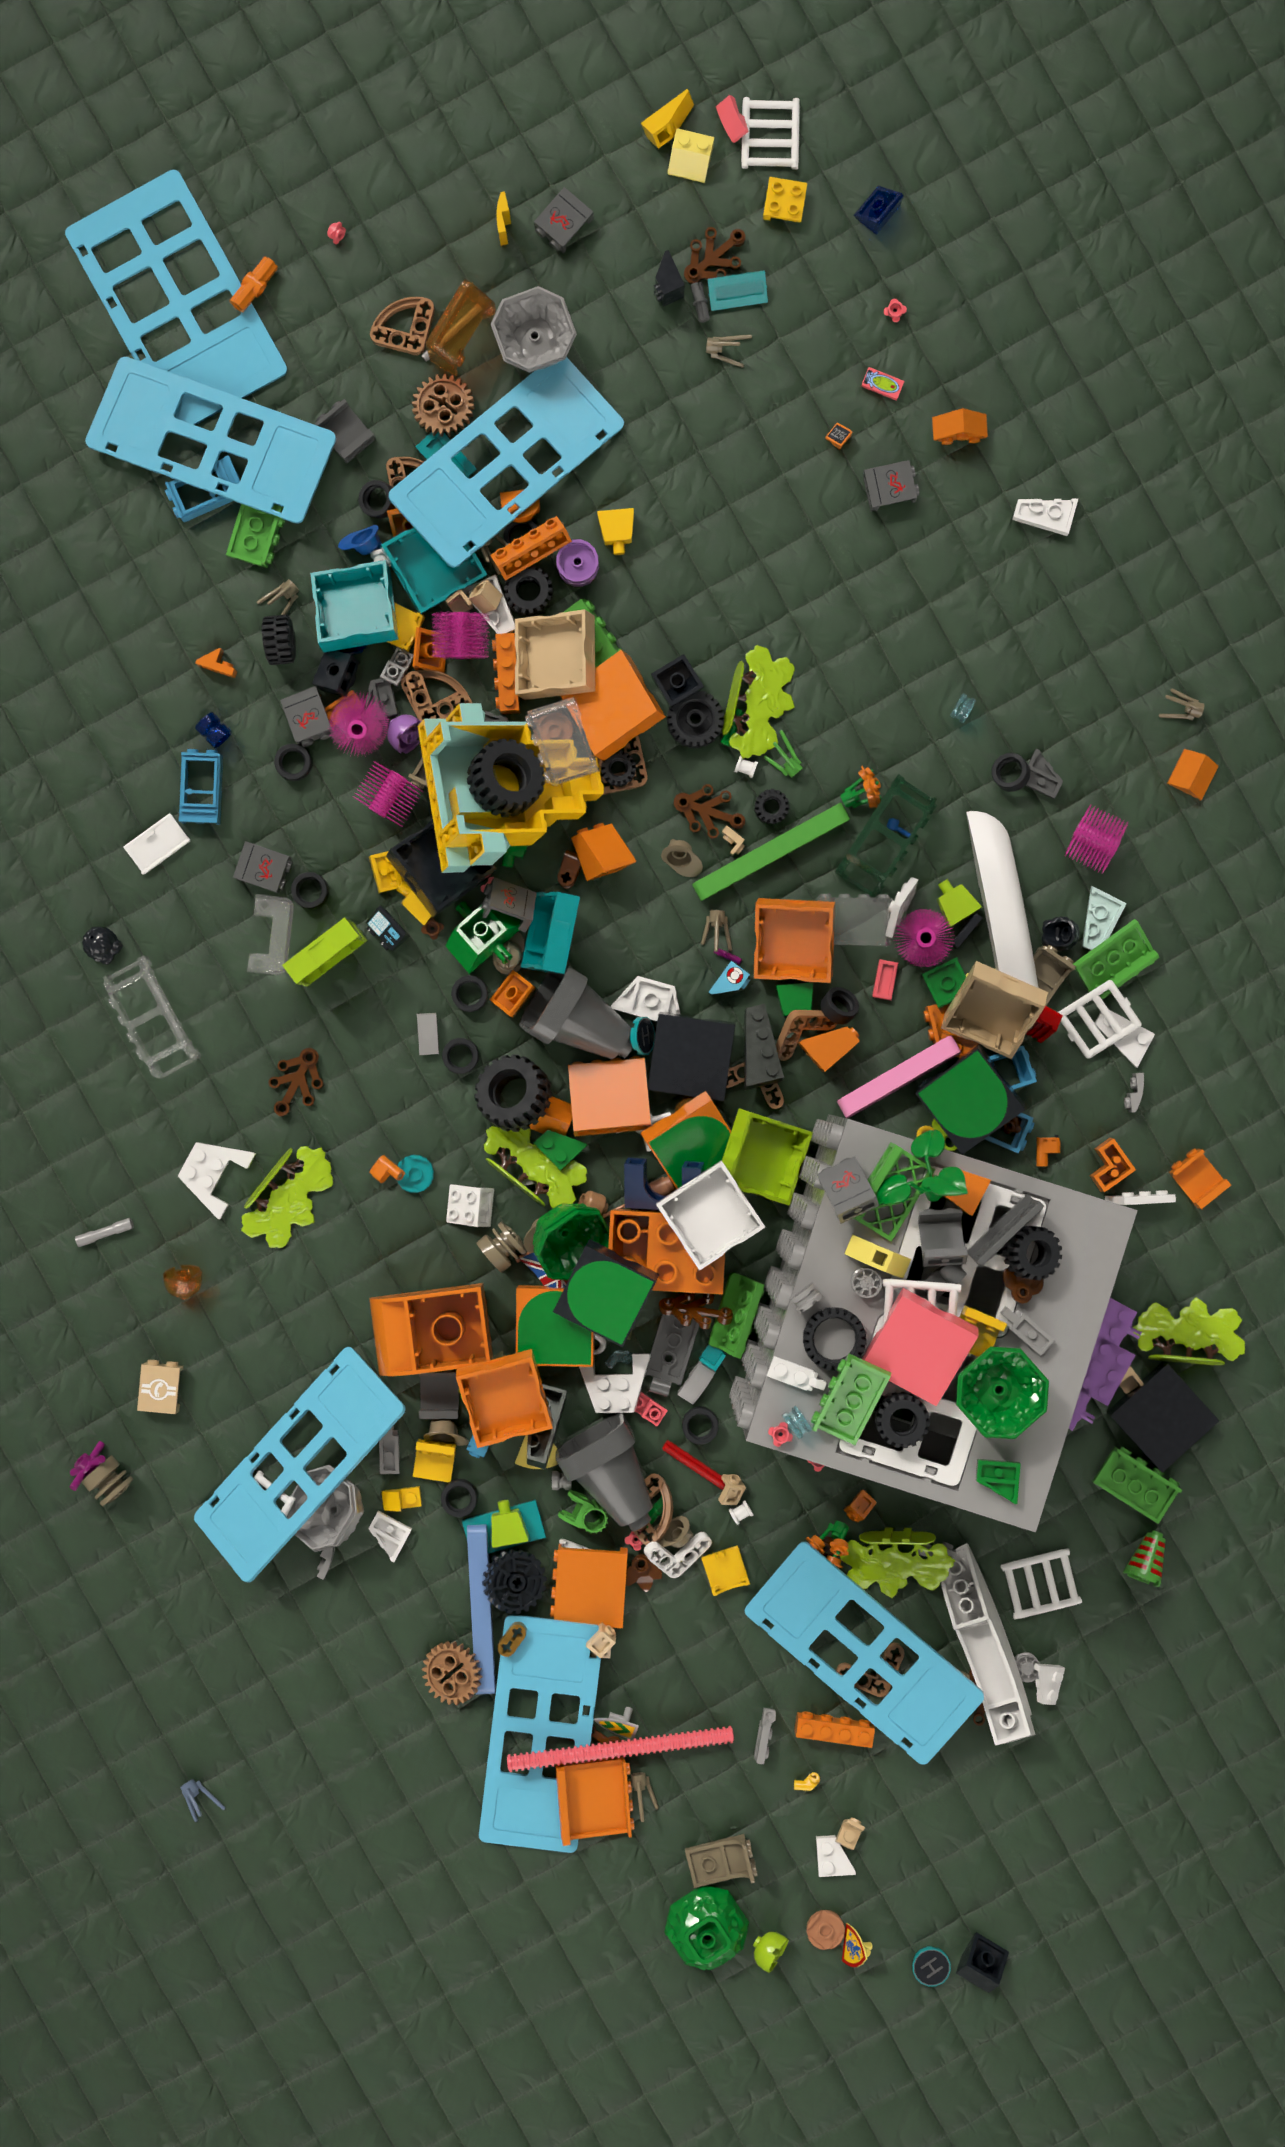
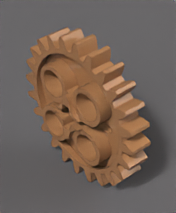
M437 374L434 381L429 377L428 384L422 382L423 389L417 387L419 394H413L416 401L412 402V406L415 407L412 411L416 415V422H419L421 428L425 426L427 433L432 429L433 436L437 432L440 433L441 437H443L444 432L451 436L452 430L458 434L457 428L460 427L464 430L463 423L469 424L468 417H473V413L470 410H474L475 407L472 404L474 398L471 396V390H467L466 383L461 385L460 378L455 381L453 375L447 379L446 374H444L443 378L440 379ZM438 391H445L443 395H437ZM456 400L461 401L458 405L452 404ZM428 406H434L433 410H426ZM444 416H450V419L447 421L441 420Z
M447 1641L444 1645L440 1643L437 1647L432 1648L431 1652L426 1655L427 1659L423 1661L427 1666L422 1668L423 1671L427 1672V1674L422 1676L424 1679H428L425 1686H431L429 1693L434 1691V1698L441 1696V1702L447 1699L448 1705L453 1703V1701L457 1705L460 1702L464 1703L467 1699H471L473 1694L478 1692L477 1688L481 1685L477 1680L482 1678V1675L478 1674L482 1668L476 1666L480 1661H474L473 1659L476 1654L470 1655V1648L464 1650L463 1643L457 1647L456 1641L451 1644ZM461 1663L464 1664V1666L461 1667L458 1671H456L450 1678H448L445 1682L441 1683V1680L450 1672H452L453 1669L458 1667Z

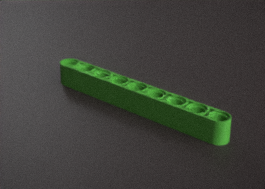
M839 803L693 883L692 886L700 901H703L850 820V817L842 803Z

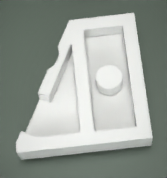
M378 1511L369 1530L377 1538L382 1549L384 1548L390 1560L395 1562L412 1528Z
M1035 1663L1034 1669L1038 1671L1039 1679L1035 1680L1037 1702L1056 1705L1065 1668L1060 1665Z
M835 1835L816 1836L819 1877L856 1875V1871L839 1843L835 1842Z

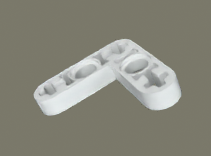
M699 1532L675 1555H672L658 1542L647 1544L644 1548V1553L654 1565L669 1577L677 1578L711 1546L712 1540L707 1533ZM692 1552L689 1557L684 1558L686 1554ZM668 1557L665 1562L660 1563L663 1558Z

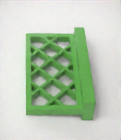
M890 1142L869 1176L868 1182L875 1195H877L880 1185L889 1175L911 1170L912 1182L916 1185L920 1183L919 1187H921L922 1181L929 1177V1173L927 1172L924 1178L916 1180L914 1169L919 1167L927 1169L926 1163ZM903 1154L908 1157L910 1166L899 1169L898 1160ZM915 1189L913 1196H910L903 1202L904 1211L902 1214L894 1216L892 1205L880 1204L872 1209L875 1211L876 1221L866 1222L862 1218L866 1212L853 1219L892 1241L919 1198L920 1193ZM889 1206L891 1217L880 1219L878 1208ZM892 1220L893 1229L888 1235L882 1231L881 1223Z

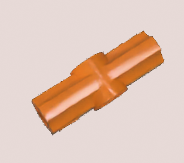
M264 256L256 268L246 274L241 282V287L230 299V303L239 312H244L254 298H258L263 293L267 282L277 271L278 266L269 257Z

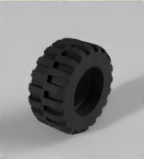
M505 738L498 741L494 740L485 745L472 759L467 771L469 775L467 777V784L471 785L469 791L471 795L474 794L476 803H480L485 811L490 810L491 814L495 816L501 814V817H514L525 812L538 800L544 790L545 777L542 775L545 772L543 766L540 767V759L534 756L535 752L531 748L528 750L526 745L521 742L519 744L516 743V740L513 739L508 741ZM493 765H502L510 769L517 777L519 791H510L503 788L494 777Z
M513 1054L511 1057L504 1055L501 1057V1060L494 1059L492 1061L493 1064L487 1065L484 1068L485 1072L483 1074L480 1073L478 1077L480 1081L475 1084L477 1093H475L474 1097L475 1101L478 1102L476 1106L488 1121L502 1130L519 1132L520 1128L523 1130L529 1129L530 1124L536 1125L539 1122L538 1118L545 1116L546 1112L544 1111L550 1106L551 1102L548 1101V1098L552 1097V1091L548 1088H551V1083L547 1079L546 1073L533 1061L524 1056L520 1057ZM514 1079H525L527 1089L524 1098L511 1108H502L500 1095L503 1088Z

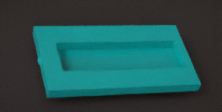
M765 270L707 279L711 311L768 302Z
M431 432L415 447L427 460L447 444L450 439L445 433L441 437L439 432L435 436ZM461 451L451 459L467 478L477 470Z

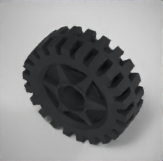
M697 691L674 706L669 707L667 725L670 734L677 742L688 748L697 749L708 746L715 741L723 728L724 715L722 707L717 699L705 691ZM698 715L701 721L698 724H693L690 721V717Z

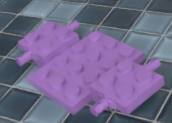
M1112 1298L1109 1299L1069 1426V1429L1072 1431L1081 1418L1091 1424L1095 1420V1416L1086 1412V1406L1091 1397L1107 1406L1109 1405L1135 1357L1134 1354L1119 1347L1127 1334L1139 1339L1140 1336L1133 1332L1139 1335L1142 1332L1132 1327V1321L1137 1312Z

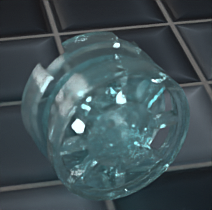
M962 693L950 717L953 719L957 718L959 722L964 724L975 705L976 699H970L965 693Z
M795 1405L791 1408V1412L784 1413L782 1417L800 1440L804 1437V1433L812 1431V1427Z

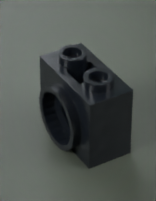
M338 651L325 652L321 658L317 673L314 675L312 684L321 691L347 697L346 694H348L349 689L355 683L356 672L360 662L350 654Z

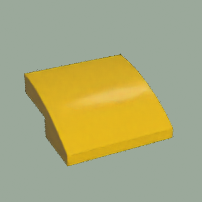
M505 191L500 193L497 204V227L501 246L508 244L505 225L511 224Z
M389 851L369 856L379 893L395 890L402 881L405 882L387 859L386 855Z

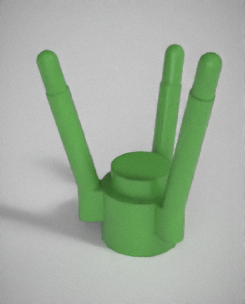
M780 730V734L792 757L789 759L776 742H773L775 748L786 761L783 764L785 768L768 756H764V759L779 769L785 776L789 775L792 778L803 768L800 765L802 762L797 758L783 730Z

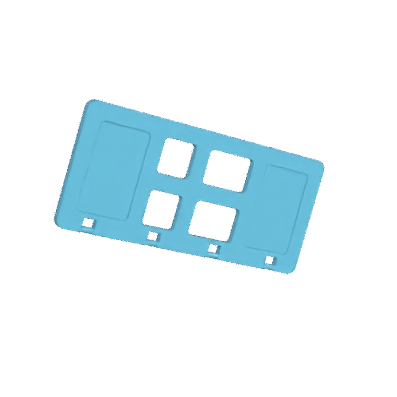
M122 357L118 360L85 441L87 446L95 451L114 456L117 459L299 524L304 520L335 445L336 436L328 429L135 359ZM184 394L223 407L213 431L175 418L176 411ZM239 413L264 422L254 446L228 437L234 419ZM169 432L207 445L197 469H192L159 456L161 447ZM108 445L117 446L116 452L107 449ZM221 452H227L248 460L238 484L212 476ZM167 464L169 466H172V471L169 472L163 470V465ZM218 485L227 486V492L218 490ZM274 504L284 507L282 513L273 510Z
M566 357L565 360L555 365L531 373L393 487L389 492V500L450 567H458L510 524L518 515L554 487L562 478L591 456L606 441L616 435L623 428L624 421ZM512 408H517L533 427L516 442L511 443L494 423ZM603 430L606 436L599 441L596 435ZM484 435L500 452V455L469 479L451 459L478 436ZM541 439H545L561 456V459L544 474H539L523 457V454ZM512 466L529 486L502 509L496 510L481 494L480 490L507 467ZM560 467L563 472L555 477L552 472ZM516 504L519 509L511 514L508 509ZM471 541L475 546L467 552L463 547Z
M344 1348L334 1359L333 1363L294 1403V1406L281 1417L254 1447V1450L243 1459L214 1491V1494L208 1501H205L194 1515L195 1522L241 1580L252 1582L405 1413V1405L353 1348ZM338 1365L340 1368L332 1375L330 1372ZM298 1409L300 1412L292 1419L291 1415ZM310 1410L322 1423L323 1427L299 1455L294 1458L283 1445L282 1440ZM335 1438L347 1452V1455L323 1483L318 1486L306 1472V1467L328 1442ZM258 1453L260 1456L253 1463L251 1459ZM272 1453L284 1467V1471L267 1490H264L253 1477V1472ZM295 1481L308 1498L294 1515L288 1519L276 1505V1500ZM218 1497L220 1500L213 1507L211 1503Z
M808 1542L798 1544L745 1608L747 1617L763 1628L768 1635L803 1665L812 1670L817 1677L850 1705L854 1706L866 1719L894 1743L903 1748L919 1764H927L984 1700V1692ZM849 1600H854L884 1626L883 1631L870 1645H866L836 1619V1615ZM765 1618L774 1625L772 1629L763 1623ZM823 1630L829 1631L858 1656L856 1662L844 1675H840L810 1649V1645ZM895 1638H899L919 1656V1659L905 1674H900L881 1657L882 1652ZM811 1658L820 1664L818 1668L809 1662ZM869 1668L876 1671L893 1687L879 1704H874L855 1688V1683ZM858 1697L866 1703L864 1708L855 1702ZM904 1737L913 1744L910 1748L901 1741Z
M511 1614L505 1618L503 1635L514 1622H522L526 1626L527 1632L525 1638L511 1656L504 1657L500 1654L479 1838L485 1843L572 1853L578 1847V1839L570 1840L571 1845L563 1846L556 1778L544 1777L542 1774L543 1766L542 1768L536 1767V1769L531 1767L528 1774L503 1772L500 1767L506 1731L532 1734L531 1754L532 1751L538 1753V1751L544 1752L548 1736L574 1739L577 1748L580 1745L585 1747L586 1744L590 1746L601 1658L597 1655L596 1658L590 1657V1650L586 1647V1642L599 1630V1625ZM521 1628L514 1629L513 1637L515 1638L518 1633L522 1634ZM511 1641L507 1645L503 1644V1650L510 1649ZM517 1688L538 1692L535 1718L513 1717L507 1714L510 1689ZM554 1693L580 1697L578 1721L576 1724L550 1721L551 1698ZM583 1705L590 1706L589 1715H582Z

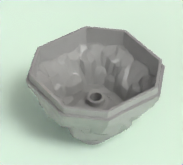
M539 286L502 299L491 322V327L503 360L529 373L545 369L565 360L577 335L564 298ZM534 335L538 336L537 339H533L531 337Z
M327 1465L309 1470L307 1473L319 1486L332 1473L334 1468ZM345 1478L296 1532L295 1536L314 1552L340 1546L343 1541L348 1540L350 1534L355 1531L359 1519L364 1514L362 1496L357 1486L351 1480ZM299 1485L296 1486L291 1495L296 1500L287 1515L288 1519L294 1515L308 1498Z

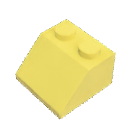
M677 128L671 151L668 175L705 183L714 147V137Z

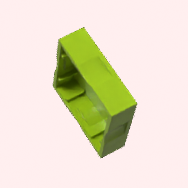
M344 917L282 966L296 984L308 987L368 940L353 921Z
M739 1108L722 1162L741 1191L790 1205L798 1181L799 1170L805 1159L813 1132Z

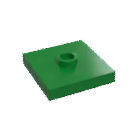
M957 957L922 974L938 1009L953 1001L966 979Z

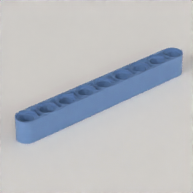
M487 1524L467 1525L473 1653L476 1654L474 1661H480L476 1666L482 1668L478 1672V1674L482 1675V1678L477 1680L481 1685L477 1688L478 1692L476 1695L496 1693L491 1603L487 1600L489 1596L483 1592L486 1587L482 1585V1581L486 1578L483 1576V1572L488 1570L486 1565L489 1563V1553L487 1554Z

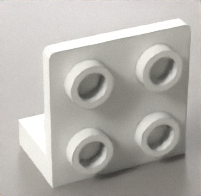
M450 1185L447 1223L491 1227L494 1188Z

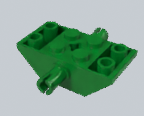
M465 901L461 902L460 904L465 910L459 905L456 907V910L463 916L464 920L454 928L445 945L446 948L469 974L493 953L496 954L503 964L508 963L504 955L509 960L513 956L503 944L519 931L520 919L493 909L484 918L482 917L484 910L481 908L482 904L473 911Z

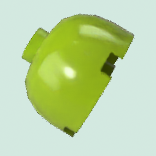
M768 1932L763 1937L758 1936L753 1944L755 1947L754 1959L757 1965L770 1973L777 1965L779 1957L783 1955L789 1940L777 1932Z

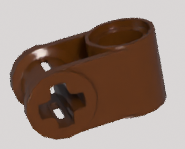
M566 850L558 874L560 886L566 889L574 886L578 873L582 868L578 855L575 852ZM569 875L571 881L564 883L562 877Z

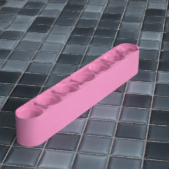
M950 1035L842 1097L837 1103L844 1116L850 1118L961 1053V1050L953 1036Z

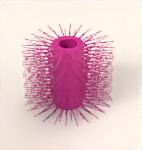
M456 611L449 614L446 612L442 614L433 613L432 616H435L436 619H442V621H440L441 623L432 622V624H435L433 627L441 628L439 632L432 634L433 637L441 639L439 640L441 643L432 642L433 645H436L434 647L440 648L439 651H432L436 653L432 656H442L441 658L445 659L447 657L452 659L488 658L489 656L478 655L484 654L481 652H486L485 650L489 649L487 646L482 647L485 645L480 641L488 642L490 640L486 636L478 635L481 634L480 632L490 633L487 631L488 628L480 627L482 623L490 619L480 616L481 614L474 612L475 614Z
M364 695L360 702L358 697L354 701L353 698L350 701H346L347 707L342 706V710L337 712L336 718H333L336 720H332L337 722H331L336 724H330L334 726H329L333 728H328L335 731L334 736L341 737L342 743L338 748L342 744L343 748L346 743L347 748L353 738L352 751L355 746L358 754L361 751V747L363 748L365 745L367 749L371 741L374 743V739L378 741L377 739L381 738L382 730L387 731L386 729L389 727L382 724H389L385 722L390 720L387 719V716L384 717L385 712L382 713L380 711L379 713V708H376L381 700L376 705L375 701L371 706L372 699L366 709L367 696L363 703Z
M376 763L378 766L389 772V774L379 769L378 767L372 765L381 773L387 775V778L381 775L380 773L372 770L374 773L381 776V778L385 779L384 781L379 777L368 772L370 775L375 777L377 780L381 781L383 784L377 782L369 776H366L370 780L381 786V788L364 779L366 782L371 784L373 787L377 788L379 791H376L375 789L371 788L365 783H362L369 789L376 792L377 794H373L367 789L361 787L362 789L373 795L375 798H372L366 793L360 791L362 794L369 797L373 801L371 802L365 797L357 794L358 796L369 802L370 805L361 800L359 801L368 806L370 810L380 815L381 817H386L392 822L400 825L396 821L392 820L390 817L386 816L388 814L393 818L401 821L394 815L390 814V810L396 815L404 818L403 816H401L400 814L391 809L392 807L397 811L401 812L402 814H405L403 811H401L393 805L395 804L400 808L408 811L407 809H405L404 807L395 802L398 801L406 807H409L407 804L400 801L397 797L403 799L404 801L408 802L413 806L415 805L409 802L407 799L400 796L399 794H402L410 800L416 802L414 799L403 793V790L411 796L419 799L403 787L408 788L410 791H413L418 795L420 794L417 791L413 790L411 787L407 786L406 783L421 792L423 791L417 788V786L408 782V780L400 774L394 772L393 770L390 771L388 768H385L379 763Z
M1090 805L1072 836L1065 856L1072 847L1069 858L1074 850L1076 852L1073 858L1076 857L1075 855L1079 851L1076 862L1082 854V860L1086 856L1084 864L1088 858L1090 859L1089 863H1087L1088 866L1093 860L1091 868L1094 866V863H1097L1095 870L1100 862V870L1105 865L1104 869H1102L1103 873L1116 853L1122 839L1121 837H1123L1128 825L1126 824L1123 827L1122 824L1124 823L1122 822L1118 828L1120 820L1116 823L1115 818L1111 824L1112 816L1107 822L1109 814L1104 820L1105 812L1099 820L1102 810L1094 821L1098 809L1093 816L1091 815L1094 809L1091 810L1087 817L1091 808Z
M919 909L921 913L915 910L918 913L914 914V911H912L909 917H907L909 914H906L904 919L901 920L900 924L902 926L898 925L897 927L903 930L895 929L904 932H897L895 934L911 937H894L912 938V940L902 939L910 941H905L909 943L895 948L905 946L898 950L905 949L899 953L900 955L905 953L902 958L905 957L904 960L906 959L908 962L911 961L913 964H918L915 966L920 965V967H923V964H925L927 967L926 960L930 966L931 964L935 965L934 963H937L939 959V962H942L943 957L947 956L945 953L950 954L947 951L951 949L947 947H953L944 944L953 942L937 939H955L936 938L938 935H943L939 933L953 928L943 930L950 926L943 927L949 923H943L946 920L943 919L944 916L937 915L934 911L930 912L931 909L927 914V909H925L924 913L922 909ZM922 933H925L928 937L926 943L920 940Z

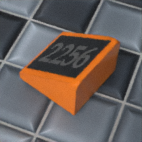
M836 423L825 439L840 450L852 436L853 432L843 425Z

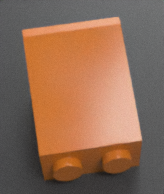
M604 823L594 825L591 830H588V827L577 831L578 834L571 838L587 881L618 872L636 863L634 856L612 823L605 826Z
M843 1027L800 1040L797 1044L819 1069L825 1072L860 1042L858 1039L860 1035L853 1027Z

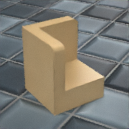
M488 580L474 585L468 599L485 614L497 609L502 593Z
M461 589L445 600L452 612H468L473 608V604Z
M1129 1366L1119 1386L1128 1394L1137 1386L1141 1387L1144 1384L1132 1367Z

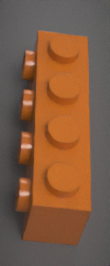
M556 516L547 520L541 526L530 530L524 536L513 540L507 546L496 550L490 556L506 581L569 544L572 540L566 528Z
M515 633L495 634V640H492L493 651H496L497 659H493L494 671L497 670L498 678H494L495 690H499V697L495 698L496 709H500L501 714L520 713L519 696L515 695V666L517 659Z
M804 1711L802 1713L797 1712L794 1731L795 1736L798 1738L872 1748L875 1728L868 1720L861 1719L857 1721L848 1717L836 1718L828 1714L815 1715Z

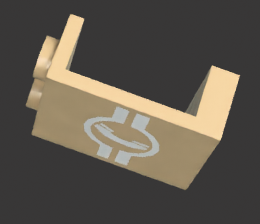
M147 1360V1362L141 1365L137 1411L178 1413L180 1404H177L179 1379L183 1366L178 1365V1362L168 1361L166 1364H159V1360Z

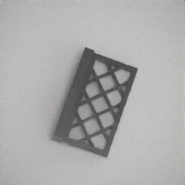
M1025 1194L967 1249L968 1255L982 1267L1010 1238L1029 1223L1042 1210L1044 1205L1040 1201L1032 1199L1029 1194Z

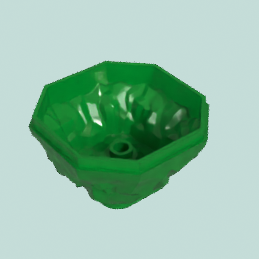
M583 1203L559 1204L538 1219L533 1237L534 1254L548 1278L553 1280H569L589 1239L607 1248L609 1247V1227L597 1208L586 1206Z
M990 1346L958 1375L956 1405L985 1438L1016 1439L1047 1412L1049 1380L1021 1348ZM997 1386H1002L1003 1388L1000 1393L995 1392Z
M705 1885L694 1889L670 1905L664 1932L685 1965L701 1970H713L731 1960L744 1949L749 1921L729 1890Z

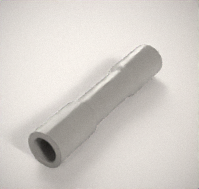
M127 1218L110 1226L75 1236L77 1246L81 1247L101 1238L133 1229L134 1225L131 1218Z

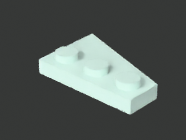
M1091 886L1082 947L1091 951L1110 937L1126 905L1125 902Z

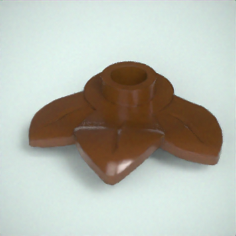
M1005 1268L1003 1272L1004 1285L1011 1290L1012 1298L1017 1303L1025 1304L1029 1302L1032 1295L1039 1294L1043 1289L1044 1279L1032 1280L1017 1277L1008 1268ZM1020 1289L1025 1291V1296L1020 1294Z
M644 1554L636 1555L632 1560V1565L626 1570V1586L637 1582L645 1592H648L652 1587L653 1579L662 1578L661 1569L654 1565ZM640 1560L644 1561L645 1566H639L638 1562Z

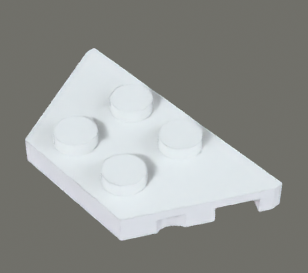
M637 976L611 1005L612 1009L640 1017H648L654 1021L658 1020L659 1012L680 1014L675 986Z

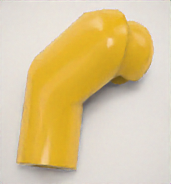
M812 1772L804 1781L794 1780V1790H813L820 1782L819 1774Z

